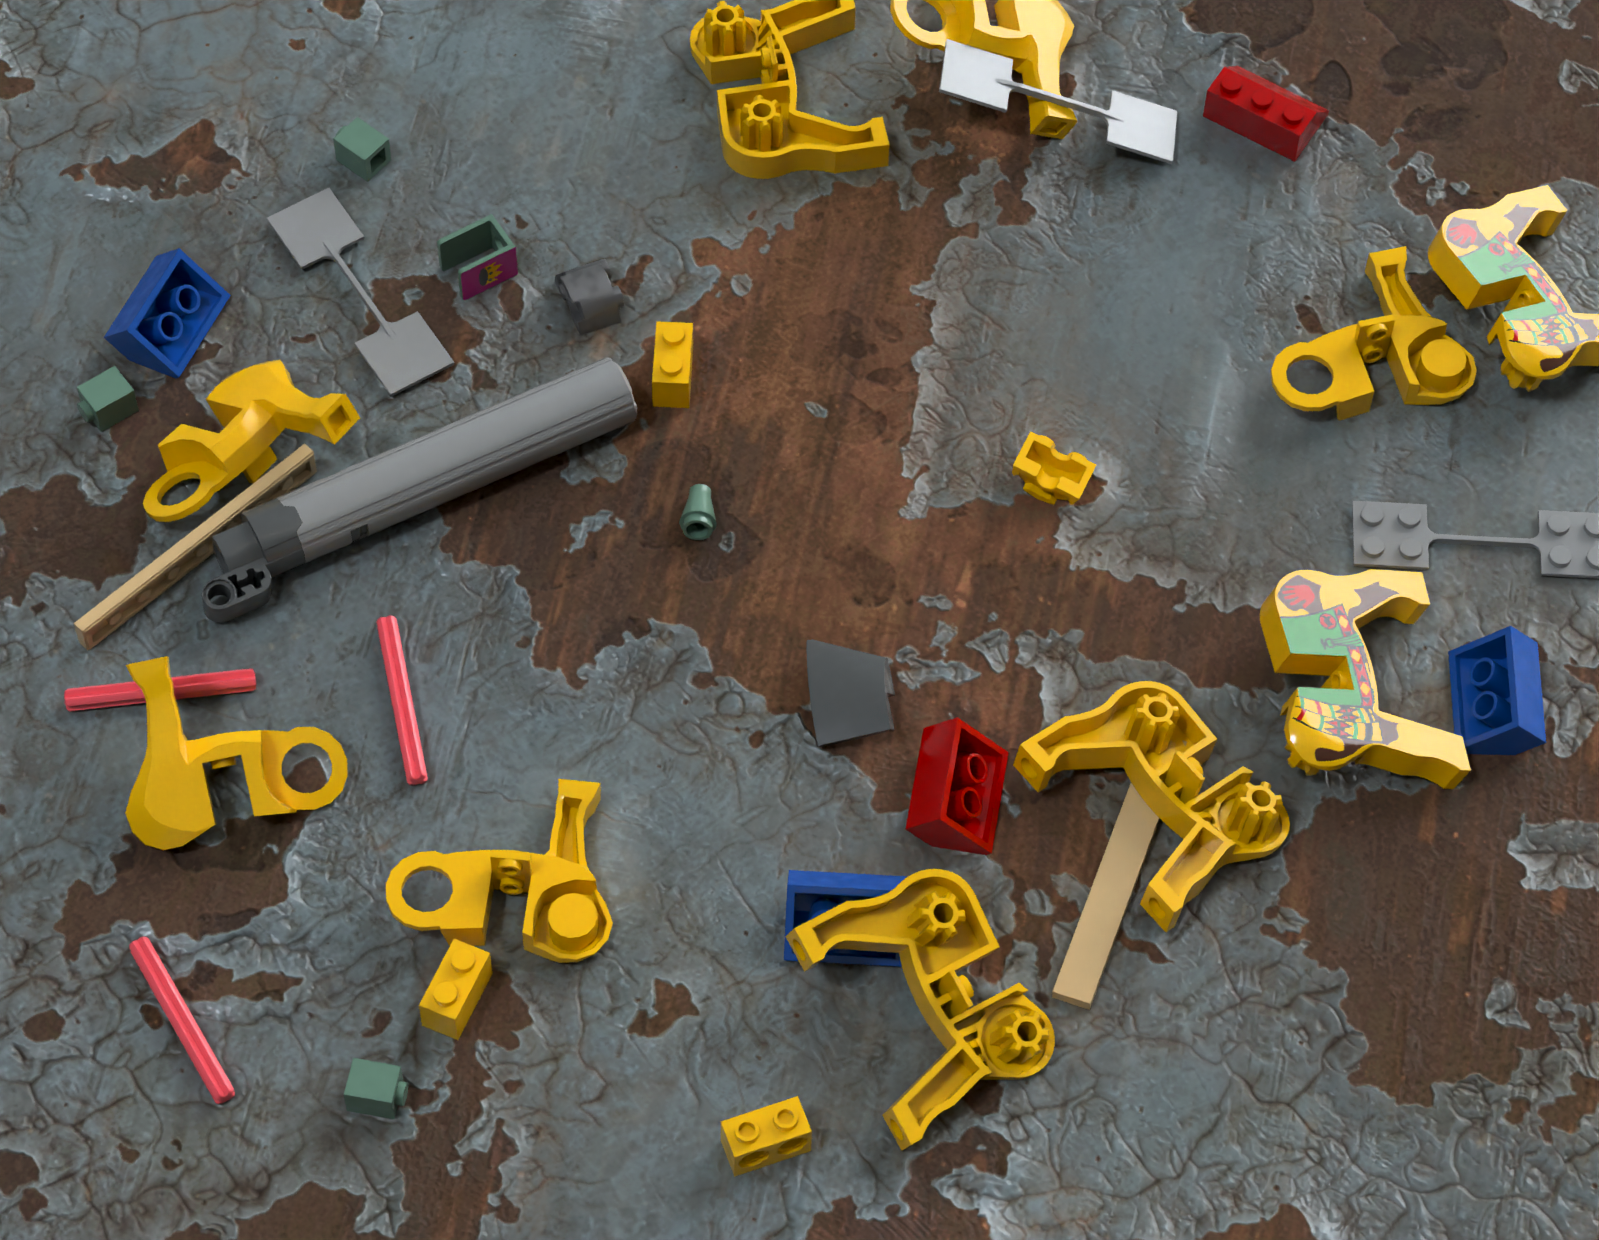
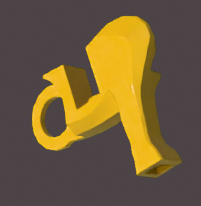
M891 0L890 12L896 26L904 36L915 44L928 49L937 48L944 51L945 42L947 39L1013 59L1012 70L1022 74L1023 84L1061 96L1059 86L1060 59L1072 36L1074 24L1057 0H998L994 5L998 26L990 25L985 0H923L932 5L940 14L942 29L938 32L924 30L912 21L907 12V1L909 0ZM1026 95L1029 103L1030 134L1063 139L1077 124L1078 121L1072 109Z
M1406 246L1373 252L1368 255L1365 273L1371 280L1373 289L1379 297L1384 316L1361 320L1357 324L1330 332L1308 343L1298 342L1284 348L1275 357L1270 374L1272 387L1275 392L1290 407L1302 411H1322L1337 405V419L1341 421L1370 411L1374 388L1364 362L1373 363L1381 358H1386L1403 403L1407 405H1441L1460 398L1472 387L1477 369L1474 357L1458 342L1445 335L1447 323L1432 317L1426 312L1407 283L1404 272L1407 252ZM1314 360L1328 368L1332 374V384L1326 391L1318 394L1302 393L1291 386L1287 380L1286 372L1295 362Z
M281 360L267 361L239 370L223 379L206 398L217 419L225 427L220 433L180 424L158 444L167 472L156 480L146 492L143 500L144 509L148 516L157 522H171L183 519L198 511L209 502L213 494L222 489L241 472L244 473L249 483L256 482L277 460L270 445L285 428L310 433L335 445L360 419V416L346 394L330 393L321 398H313L295 388L290 373ZM191 478L201 480L197 490L186 500L170 506L161 504L162 497L175 484Z
M165 656L126 665L131 677L142 689L147 709L146 755L130 792L125 812L132 833L144 845L160 850L183 847L217 825L204 768L206 763L211 762L212 769H219L237 765L235 757L241 756L254 816L296 813L297 810H315L330 804L343 791L348 776L347 758L341 744L330 733L316 727H296L288 732L274 730L236 731L187 740L183 734L179 708L174 696V684L170 675L169 657ZM301 743H312L320 746L328 753L332 762V773L329 781L322 789L313 793H301L293 790L285 782L282 775V762L286 753L292 747Z
M558 779V797L550 838V850L545 855L516 850H475L449 854L426 851L417 852L402 859L391 870L386 882V902L392 916L405 927L415 930H440L449 946L453 939L472 946H485L494 889L501 890L510 895L526 892L528 893L522 930L524 950L558 963L579 962L595 955L607 942L613 926L607 905L597 890L596 879L590 872L585 858L584 827L587 820L594 814L601 800V783ZM426 870L442 873L449 879L453 889L449 901L443 907L435 911L421 912L406 904L402 897V889L405 882L413 874Z

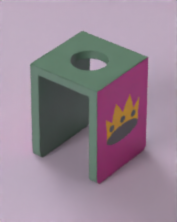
M492 214L437 241L439 266L442 271H446L491 248L495 251L458 270L460 296L463 300H467L518 275L516 246Z

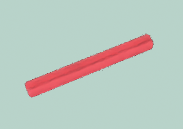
M392 615L380 617L376 623L406 780L412 786L424 784L428 779L397 618Z
M251 668L171 677L174 684L175 699L248 692L256 689V675L254 669ZM135 681L69 688L64 693L65 706L68 711L146 703L142 689Z
M143 936L131 942L129 948L133 958L215 1103L223 1104L231 1100L235 1096L231 1082L151 941Z

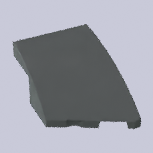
M813 639L807 640L808 685L817 745L819 747H826L894 731L888 697L895 696L888 658Z

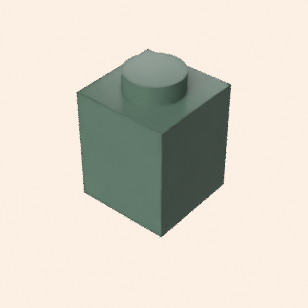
M359 117L355 118L348 126L340 128L333 138L336 160L367 182L391 161L389 138Z
M116 366L77 386L80 398L77 408L83 419L87 423L93 421L100 432L139 411L134 389Z
M353 1058L344 1091L347 1111L395 1119L398 1105H405L409 1087L408 1082L403 1081L401 1066Z

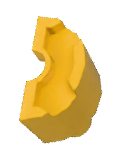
M1030 431L1013 464L1012 474L1013 476L1019 475L1025 482L1023 490L1036 499L1055 505L1057 499L1068 500L1070 505L1080 499L1096 464L1088 461L1080 453L1071 452L1068 455H1064L1055 449L1053 440Z

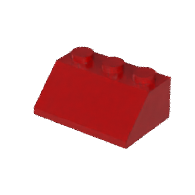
M1228 66L1222 69L1207 90L1203 117L1295 162L1328 116L1329 110L1244 68Z
M958 717L923 728L905 829L932 847L982 855L992 854L1009 752Z

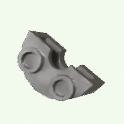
M606 259L555 275V283L563 300L566 299L569 305L571 317L580 336L621 322L619 308L625 306L619 286L612 287L610 283L611 271Z

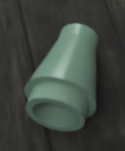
M695 484L690 487L689 496L679 521L684 535L692 540L709 538L717 526L711 499V489L704 484Z

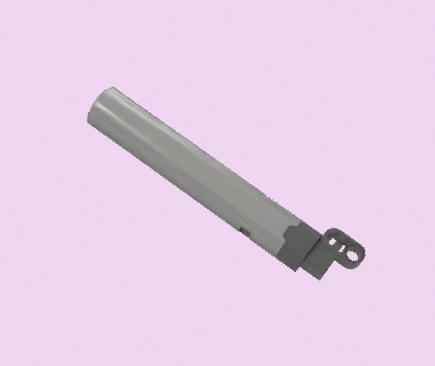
M605 357L340 470V472L326 478L319 479L242 512V524L212 536L213 551L223 574L211 579L203 587L202 603L204 614L213 622L223 623L260 608L268 603L271 598V578L634 422L637 416V405L626 375L617 363L611 358ZM254 582L257 586L261 587L255 589L252 584L248 585V583ZM235 588L238 589V595L241 594V597H237ZM218 595L226 596L229 599L226 604L220 606L210 602L213 597Z

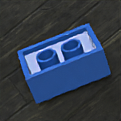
M180 248L157 255L104 338L129 361L170 377L179 378L231 295Z
M1509 626L1448 651L1454 734L1463 737L1467 754L1516 755L1546 743L1539 652L1536 641L1514 627Z
M789 870L785 936L795 927L846 901L870 899L888 893L907 876ZM785 937L784 960L798 961ZM833 949L828 951L821 961L824 963L902 967L899 953Z

